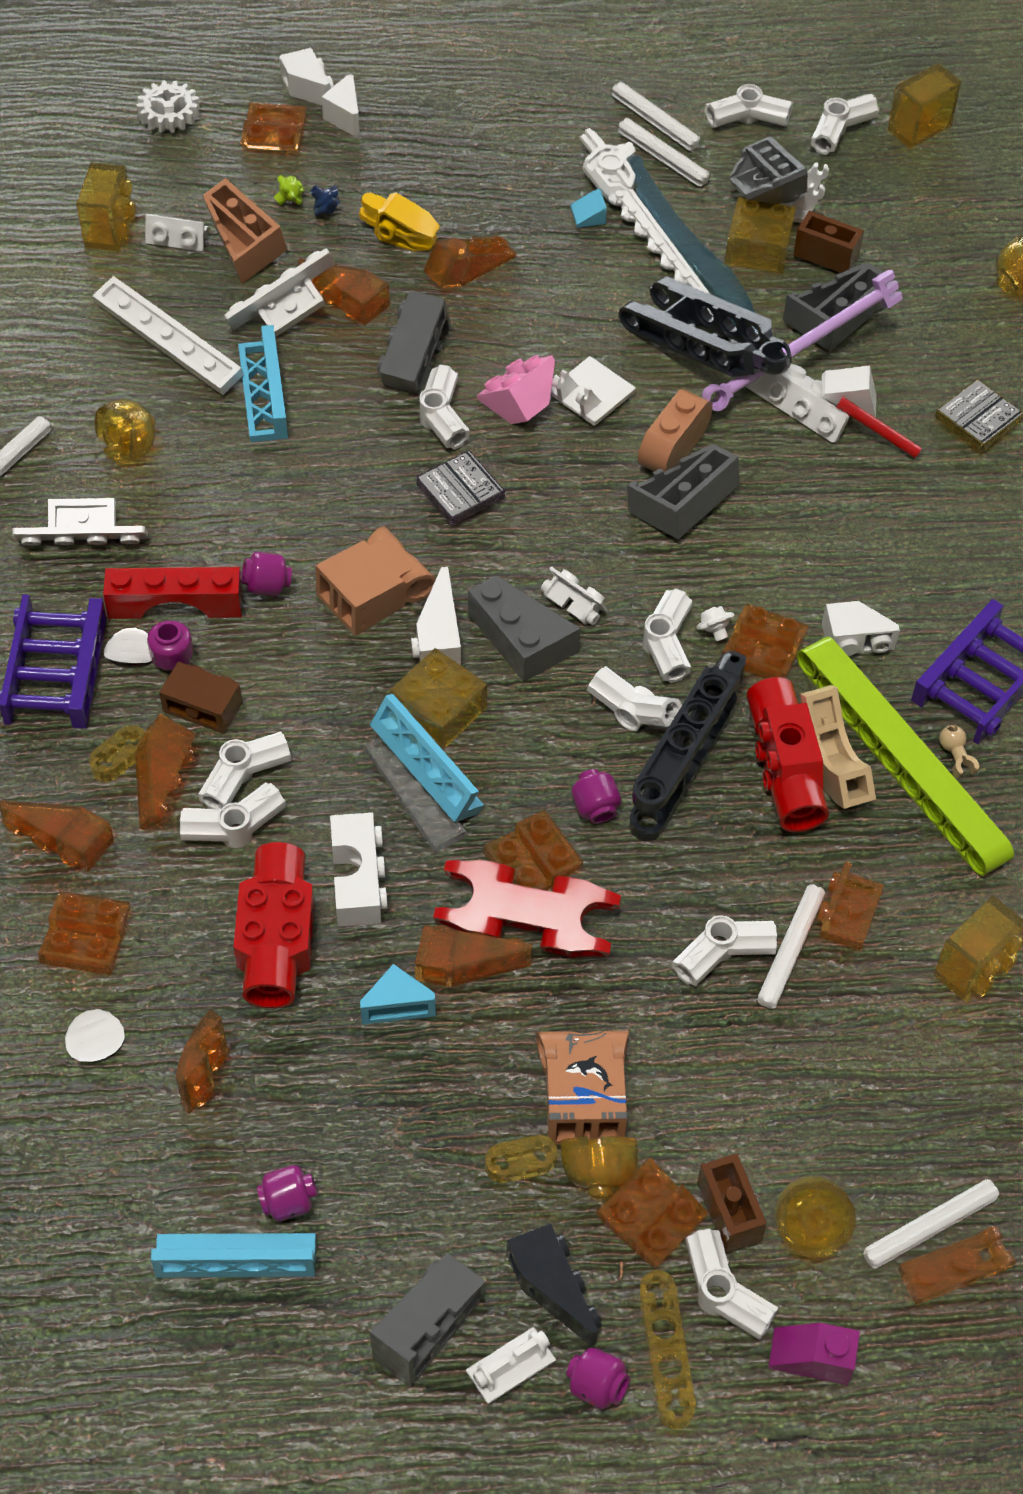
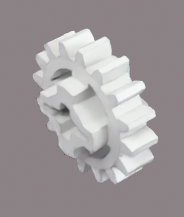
M162 81L160 86L153 83L151 84L152 90L143 89V96L137 97L138 117H141L142 124L148 123L150 130L159 127L160 133L165 128L174 133L175 128L179 127L185 130V123L193 125L194 118L199 117V98L196 96L194 89L188 90V84L180 87L177 81H174L172 85L167 84L166 81Z

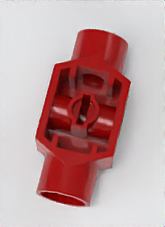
M772 677L761 680L749 688L746 698L754 728L758 735V742H755L756 759L758 762H763L765 769L762 774L764 789L771 792L780 825L784 830L790 832L811 830L827 820L829 811L823 793V757L808 704H798L793 683L789 679Z
M272 842L258 847L255 851L253 877L239 883L233 945L237 968L244 972L243 999L249 1004L261 1008H281L290 1005L295 999L296 976L309 971L311 966L315 911L313 885L304 880V851L289 843Z

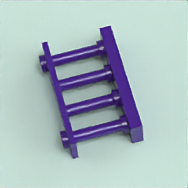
M23 594L20 608L16 607L14 610L13 623L15 632L3 688L0 690V711L4 724L12 725L15 708L58 710L70 715L73 728L87 729L107 623L103 599L89 598L87 611H82L81 614L34 612L30 596ZM32 625L81 628V631H83L82 638H77L76 641L30 639ZM27 652L75 655L78 658L77 665L71 666V669L24 667ZM21 680L67 682L72 686L71 694H66L65 697L18 695Z
M994 599L983 608L916 681L911 701L921 708L931 698L934 700L938 698L977 723L978 727L973 742L978 745L987 735L993 737L1002 725V718L1023 695V670L983 645L987 636L991 638L996 636L1023 654V637L1002 625L1003 621L1000 620L1004 605ZM969 656L971 658L976 656L1015 682L1004 692L964 666V661ZM950 677L953 679L958 677L995 701L996 704L986 714L945 687V682Z

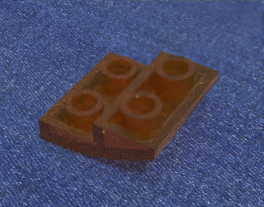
M249 102L247 120H244L241 147L298 152L306 122V106Z
M747 603L736 621L734 632L723 649L722 655L730 650L737 651L746 655L744 670L765 678H786L801 648L809 625Z
M546 810L517 822L514 832L485 844L483 854L488 861L505 864L515 869L513 884L545 891L553 887L555 877H569L583 866L582 859Z
M59 891L48 916L49 929L38 953L39 963L111 975L123 939L130 902Z
M212 1010L208 1011L192 1032L177 1067L176 1081L183 1110L188 1114L197 1105L200 1107L210 1099L214 1088L211 1070H217L227 1057L228 1047L222 1018Z
M651 1157L645 1160L594 1212L627 1246L654 1268L708 1214L707 1210L683 1184L677 1186Z

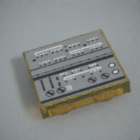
M976 379L936 410L935 418L980 452H983L1022 422L1023 412L982 381Z

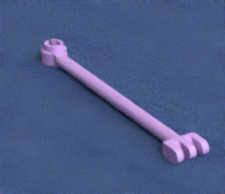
M887 270L872 279L875 288L873 292L788 344L791 350V357L878 302L887 309L903 299L902 293L900 291L895 292L899 289L897 281H891L895 278L893 270ZM758 371L753 375L736 377L726 384H711L703 390L702 398L710 401L711 395L715 392V398L710 401L713 405L712 410L721 411L726 408L734 393L766 373Z

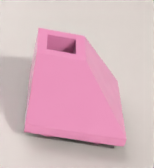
M535 355L524 362L522 359H518L505 368L507 372L504 375H498L488 380L484 384L485 389L476 396L480 402L510 424L529 421L549 405L555 360L552 355L542 358Z

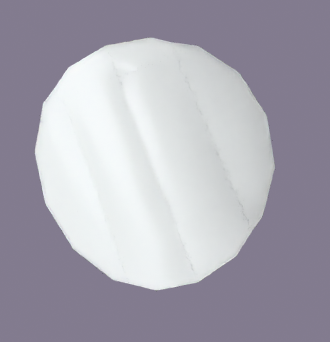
M136 628L122 629L115 633L107 642L104 656L107 659L124 663L150 662L151 658L147 644L148 634Z
M100 1009L87 1010L75 1017L68 1027L65 1037L66 1050L71 1057L78 1061L93 1062L104 1059L114 1054L122 1046L125 1038L124 1028L120 1021L110 1012Z

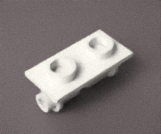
M151 214L145 215V243L204 251V238H207L209 234V227L204 226V222Z
M553 567L549 568L554 577L551 581L547 579L542 584L541 590L544 592V597L550 599L561 608H564L570 599L573 600L567 612L585 625H595L600 618L599 610L606 614L609 613L603 603L605 598L592 587H588L587 590L583 589L578 585L579 580L565 569L560 573Z
M532 1327L466 1369V1372L487 1404H490L554 1363L556 1359L547 1347L550 1345L547 1336L543 1331L537 1332Z

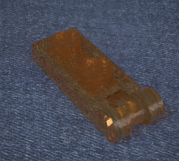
M998 1226L989 1227L975 1236L901 1263L898 1271L915 1305L1003 1272L1014 1266L1016 1260L1010 1250L1006 1251L1001 1242L1003 1235ZM987 1248L992 1258L983 1262L978 1251Z

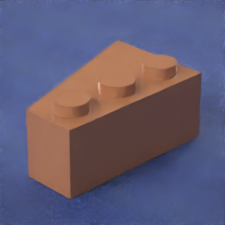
M226 178L203 194L210 218L241 284L288 250L281 226Z

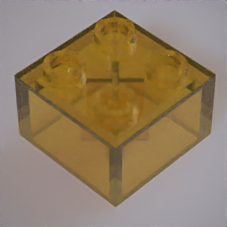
M939 63L922 70L907 80L901 81L894 90L887 130L911 149L951 127L962 81Z
M90 163L76 203L84 248L120 252L123 240L128 239L129 221L135 217L136 204L134 201H131L132 180L127 177L126 166Z
M738 197L728 234L724 264L783 274L796 207L750 201L746 198Z
M436 648L390 690V694L395 695L442 750L487 708V683Z
M993 895L945 941L933 976L966 1003L976 994L980 997L984 996L995 982L993 978L1000 971L1006 974L1017 962L1018 957L1015 954L1023 946V919Z

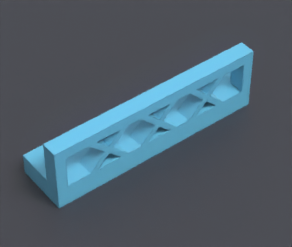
M273 325L261 326L263 341L238 344L241 368L244 373L242 379L250 443L288 439ZM264 352V356L257 363L246 357V354ZM257 373L267 378L260 386L250 381ZM259 396L270 401L263 409L252 404ZM264 419L273 424L274 429L255 431V426Z
M395 695L385 696L370 726L454 823L479 814L484 804L477 797L479 792L477 788Z
M315 1233L157 1234L156 1249L151 1250V1263L156 1278L315 1277Z

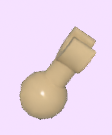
M957 725L945 727L940 732L939 740L943 749L951 752L955 760L952 769L954 777L960 779L963 774L961 763L969 767L971 774L975 775L979 769V763L974 757L966 753L964 748L966 733Z

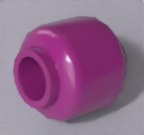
M257 551L249 559H244L241 583L246 585L247 590L251 594L277 597L282 592L283 587L290 586L292 569L291 567H286L285 558L282 555Z
M167 620L159 622L149 631L147 638L151 661L158 668L172 671L178 661L184 664L190 662L193 655V644L190 631L184 624L178 621Z
M597 769L582 772L578 776L579 780L575 782L571 789V795L578 814L582 819L590 820L593 824L611 820L617 815V810L622 803V798L613 776L609 773L598 772Z
M290 1165L266 1173L263 1176L262 1185L257 1186L260 1204L265 1216L271 1214L278 1222L310 1212L312 1208L311 1198L318 1196L312 1173L304 1175L303 1170L298 1165Z
M596 1347L587 1349L581 1356L576 1354L571 1359L566 1372V1376L570 1378L571 1394L601 1410L610 1407L612 1404L618 1405L624 1398L630 1382V1376L626 1373L625 1363L620 1358Z

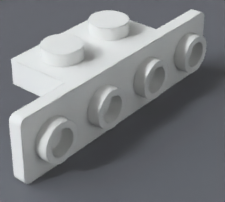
M326 248L312 253L304 263L296 268L286 270L272 284L261 286L246 301L235 303L229 309V312L224 315L232 329H237L260 314L266 325L274 326L275 337H277L326 305L311 280L335 264L330 252Z
M791 364L790 368L782 374L770 375L766 373L745 386L832 443L838 441L849 419V415L835 407V404L821 398L822 381L813 380L805 375L806 371L803 368Z
M114 498L48 499V527L13 528V536L18 541H21L22 545L38 546L41 545V541L54 540V544L73 545L74 540H87L88 544L103 545L107 544L109 539H120V543L138 544L140 539H148V531L145 526H116V501Z

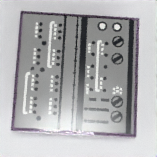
M470 450L416 477V485L451 526L505 498V490Z

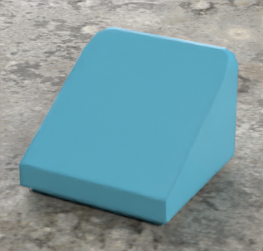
M600 189L592 191L571 204L570 208L577 228L606 224V205Z

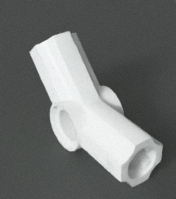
M746 84L739 87L737 95L706 104L705 113L707 122L712 128L737 120L747 124L762 120L787 127L793 103L763 95L762 90L758 86Z
M868 94L848 101L841 98H830L827 100L822 117L812 137L811 146L819 154L827 155L830 152H834L841 135L846 132V127L878 117L877 99L873 94Z
M439 364L438 367L432 368L426 388L420 394V422L425 428L432 429L446 448L455 450L463 446L464 442L470 438V430L450 406L458 381V373L453 371L450 366Z
M676 588L671 591L666 590L654 613L646 619L643 636L644 650L652 656L663 681H669L670 683L681 681L691 671V666L676 634L692 607V600L684 591Z
M606 666L595 674L587 688L589 693L611 708L617 721L630 731H637L642 724L669 727L682 706L677 698L655 696L650 690L642 686L634 688Z
M278 732L249 742L238 739L225 742L219 751L220 759L198 794L199 801L203 802L209 809H222L223 806L232 802L241 785L247 782L253 773L290 762L291 754L284 734Z
M265 782L239 803H229L223 806L222 809L183 808L180 817L181 840L223 841L228 847L242 848L251 841L254 831L286 808V801L272 783L268 784ZM233 824H241L238 827H230Z
M714 916L707 922L705 930L673 961L672 968L687 985L697 986L721 961H726L732 955L776 954V924H774V921L734 922L733 919L727 916ZM721 936L726 938V941H718L713 937Z
M709 1228L696 1231L694 1234L687 1236L685 1242L699 1291L698 1303L701 1309L712 1316H722L760 1340L771 1325L778 1307L736 1282L734 1275L729 1269L719 1230ZM712 1286H718L723 1288L727 1295L717 1298L712 1296L707 1289Z

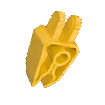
M371 192L362 195L361 205L363 206L359 210V218L363 222L365 221L367 224L375 227L374 234L379 240L410 251H428L438 239L436 233L440 226L432 215L400 194H390L387 199Z

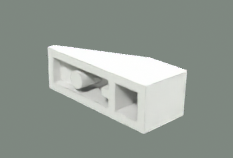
M441 567L416 623L417 638H411L412 657L419 658L421 671L461 667V645L448 567Z

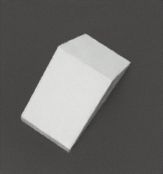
M347 75L322 96L323 119L353 136H359V116L353 75Z
M870 366L825 371L822 374L821 398L837 405L840 399L845 397L876 418L877 395Z

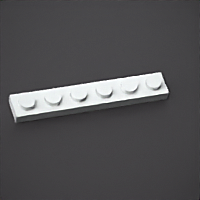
M113 276L92 295L97 305L221 395H224L244 375L239 365Z

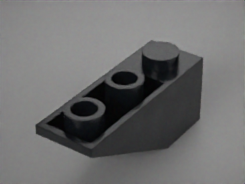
M550 1223L508 1239L506 1255L521 1290L590 1346L596 1345L598 1329L602 1328L601 1321L594 1305L587 1306L582 1293L586 1292L580 1272L578 1269L572 1271L567 1261V1257H570V1252L562 1234L556 1236Z

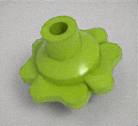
M280 175L277 178L280 183V191L274 196L275 200L280 205H283L287 200L298 205L302 204L303 198L301 195L304 193V187L301 182L294 176L285 178L283 175Z

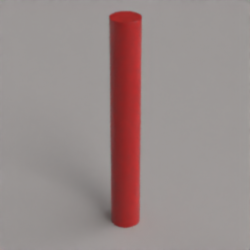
M842 397L836 405L838 409L913 458H916L922 448L845 397Z

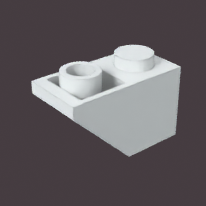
M312 48L280 55L281 79L290 96L322 105V96L334 85L331 77L325 75L321 58H316Z
M859 601L825 605L822 619L824 636L831 637L848 656L856 653H883L888 650H895L900 632L899 625Z

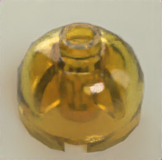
M1018 235L1000 251L996 259V272L998 275L996 281L1004 292L1010 291L1012 294L1023 297V236Z
M129 399L111 401L99 407L95 413L94 423L97 438H103L107 446L103 448L104 453L114 463L124 465L144 457L153 446L155 439V421L152 415L140 403Z
M601 1136V1139H588V1137L561 1140L563 1170L568 1180L575 1186L588 1189L589 1196H612V1188L625 1185L632 1178L637 1168V1140L631 1137Z
M817 1175L804 1176L789 1183L780 1193L775 1206L776 1227L783 1241L796 1254L811 1259L825 1258L834 1254V1250L838 1249L843 1243L846 1245L849 1242L856 1226L855 1208L847 1193L834 1181Z

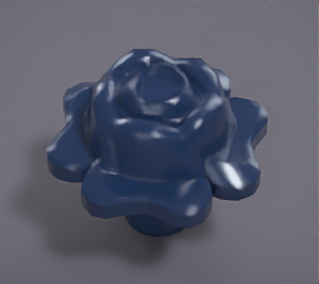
M315 185L311 189L310 195L315 198L313 210H315L314 214L316 216L321 213L326 215L333 213L340 204L339 191L336 185L323 190L318 185Z

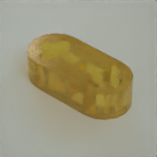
M128 725L119 729L90 754L89 764L92 775L99 781H112L141 759L148 750L145 731L139 726ZM127 740L131 742H135L137 740L138 744H136L135 746L131 743L126 745L125 742ZM102 761L105 763L112 762V765L109 767L105 764L100 766L99 763Z
M535 1135L498 1143L492 1146L486 1153L485 1171L489 1178L498 1183H507L544 1175L555 1167L557 1147L552 1139L544 1135ZM541 1148L542 1153L546 1154L545 1161L539 1162L537 1156H533L534 1149ZM497 1157H504V1160L508 1162V1169L501 1170V1167L496 1164Z

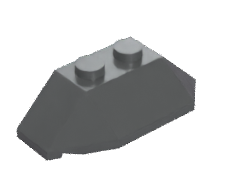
M771 136L744 147L741 153L742 157L736 163L729 177L730 183L750 201L787 204L796 201L799 195L807 192L808 172L806 167Z

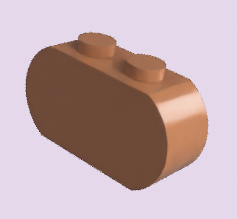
M680 389L647 430L639 449L638 464L653 472L661 468L665 472L679 465V460L688 456L704 435L712 414V402L685 389Z

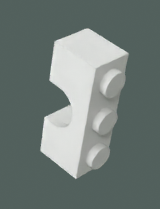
M373 812L330 816L334 864H352L359 868L356 873L350 876L334 877L338 927L381 923L380 909H388L386 887L379 888L378 878H385L384 857H376V847H383L381 826H374Z

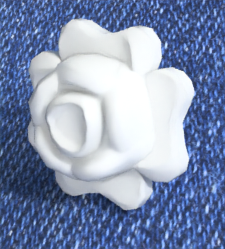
M722 606L718 608L712 607L701 614V623L696 628L697 630L701 629L712 632L715 640L719 641L728 637L725 627L729 623L728 620L735 615L733 612L726 613Z

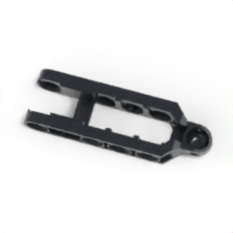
M664 276L649 288L651 299L662 310L648 304L642 305L630 301L618 311L620 322L629 332L731 377L753 375L758 371H763L770 375H779L786 372L791 366L792 358L789 345L785 341L773 337L771 319ZM696 326H702L716 333H707L703 330L696 328ZM718 334L728 337L739 343L733 344L729 341L719 338Z
M730 650L725 652L715 665L710 664L704 668L637 777L632 793L634 807L629 820L630 832L637 839L652 841L663 833L729 723L737 703L736 693L743 682L746 655ZM706 714L707 718L703 721H700L699 718L702 715ZM690 739L692 743L686 747L684 743ZM642 816H651L656 820L657 824L651 828H645L639 825L637 820Z

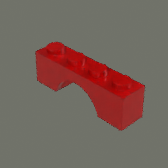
M240 567L105 568L103 597L108 619H142L144 613L149 608L168 602L194 606L201 610L208 618H242L243 589Z

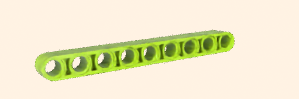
M824 637L798 651V664L804 674L817 689L830 685L838 688L843 719L978 875L985 876L1014 858V850L1007 837L831 637Z

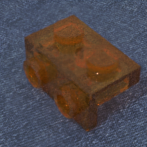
M845 861L841 873L834 871L828 892L833 893L830 902L823 900L817 921L823 923L820 937L861 951L884 885L851 874L852 863Z

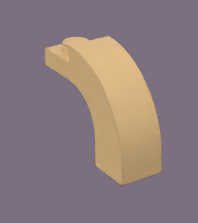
M830 685L801 693L802 703L808 704L823 757V787L836 804L844 809L876 800L871 766L857 757L848 740L843 722L838 688Z

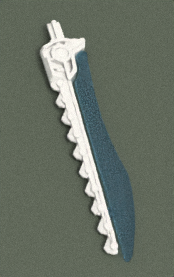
M590 128L586 129L585 134L580 136V141L591 154L584 161L583 172L589 177L594 186L601 190L603 197L608 202L622 207L621 217L635 223L634 233L648 239L647 249L662 256L660 266L667 270H673L675 272L674 280L755 313L746 291L734 272L719 260L682 222L643 166L642 158L638 155L635 156L633 144L631 142L617 146L605 144L595 131H592ZM635 181L638 184L636 193L634 192ZM730 339V342L733 344L739 343L735 340Z

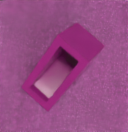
M821 1322L775 1327L768 1369L848 1386L855 1370L860 1331Z

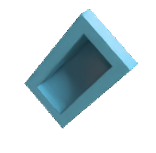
M393 964L360 1000L362 1025L435 1017V993Z

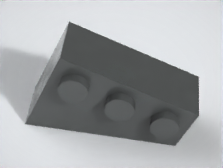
M865 263L836 275L833 281L823 285L820 282L811 285L810 290L798 295L796 292L787 294L783 321L802 334H806L873 292L875 288L872 279L883 272L870 263ZM880 302L824 336L816 343L830 352L882 308Z
M410 290L406 301L402 300L399 305V320L396 328L392 327L387 340L389 347L386 355L382 354L378 361L377 372L380 374L384 386L418 395L432 368L430 360L433 352L439 354L442 348V344L438 343L443 332L449 334L452 326L445 299Z
M711 444L680 459L679 465L665 472L661 468L654 471L653 477L639 484L633 481L627 484L629 513L679 540L740 485L739 457L715 444Z
M494 576L468 590L469 616L523 682L579 653L581 628L500 577Z
M448 1253L439 1262L433 1261L424 1272L422 1279L370 1331L373 1360L411 1388L485 1296V1280Z

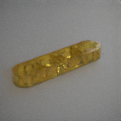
M654 1270L643 1276L640 1282L639 1300L657 1413L660 1421L666 1427L679 1430L691 1423L696 1403L676 1285L668 1273ZM653 1283H659L660 1289H667L663 1292V1308L656 1310L655 1294L647 1292L651 1290ZM659 1320H667L674 1326L675 1333L670 1338L661 1339L654 1334L652 1330L653 1324ZM665 1359H673L680 1364L681 1374L675 1378H667L660 1373L659 1363ZM678 1388L677 1397L679 1405L687 1407L683 1410L682 1417H675L673 1411L666 1410L671 1405V1390Z

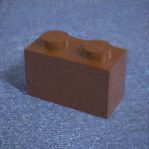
M809 210L797 229L793 255L843 273L852 269L860 255L864 230Z
M179 661L159 692L163 712L225 734L242 705L239 683H236L227 676L220 677L206 672L199 666L187 665Z
M738 1153L701 1164L697 1185L715 1229L720 1232L725 1253L761 1242L767 1222Z

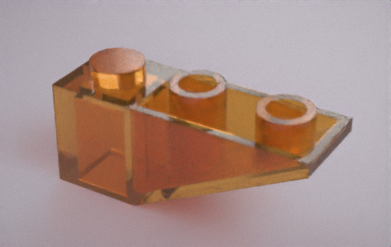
M496 235L482 238L436 240L423 271L441 288L461 287L514 259L518 253L509 246L506 239Z
M298 259V266L304 263L306 259ZM334 264L311 280L327 303L335 305L344 311L348 317L356 319L365 326L390 306L389 284L365 269Z
M161 713L148 726L135 752L139 828L143 830L153 821L159 823L168 808V804L164 802L167 794H173L182 779L178 771L181 765L186 766L195 751L191 744L196 733Z
M0 801L2 823L8 830L15 834L21 832L28 836L38 848L44 851L50 849L58 854L60 859L70 867H76L77 865L89 872L114 842L110 823L82 806Z
M424 925L415 960V979L420 982L453 987L531 966L532 944L525 943L518 938L501 939L478 932L455 931L444 925H436L434 927Z

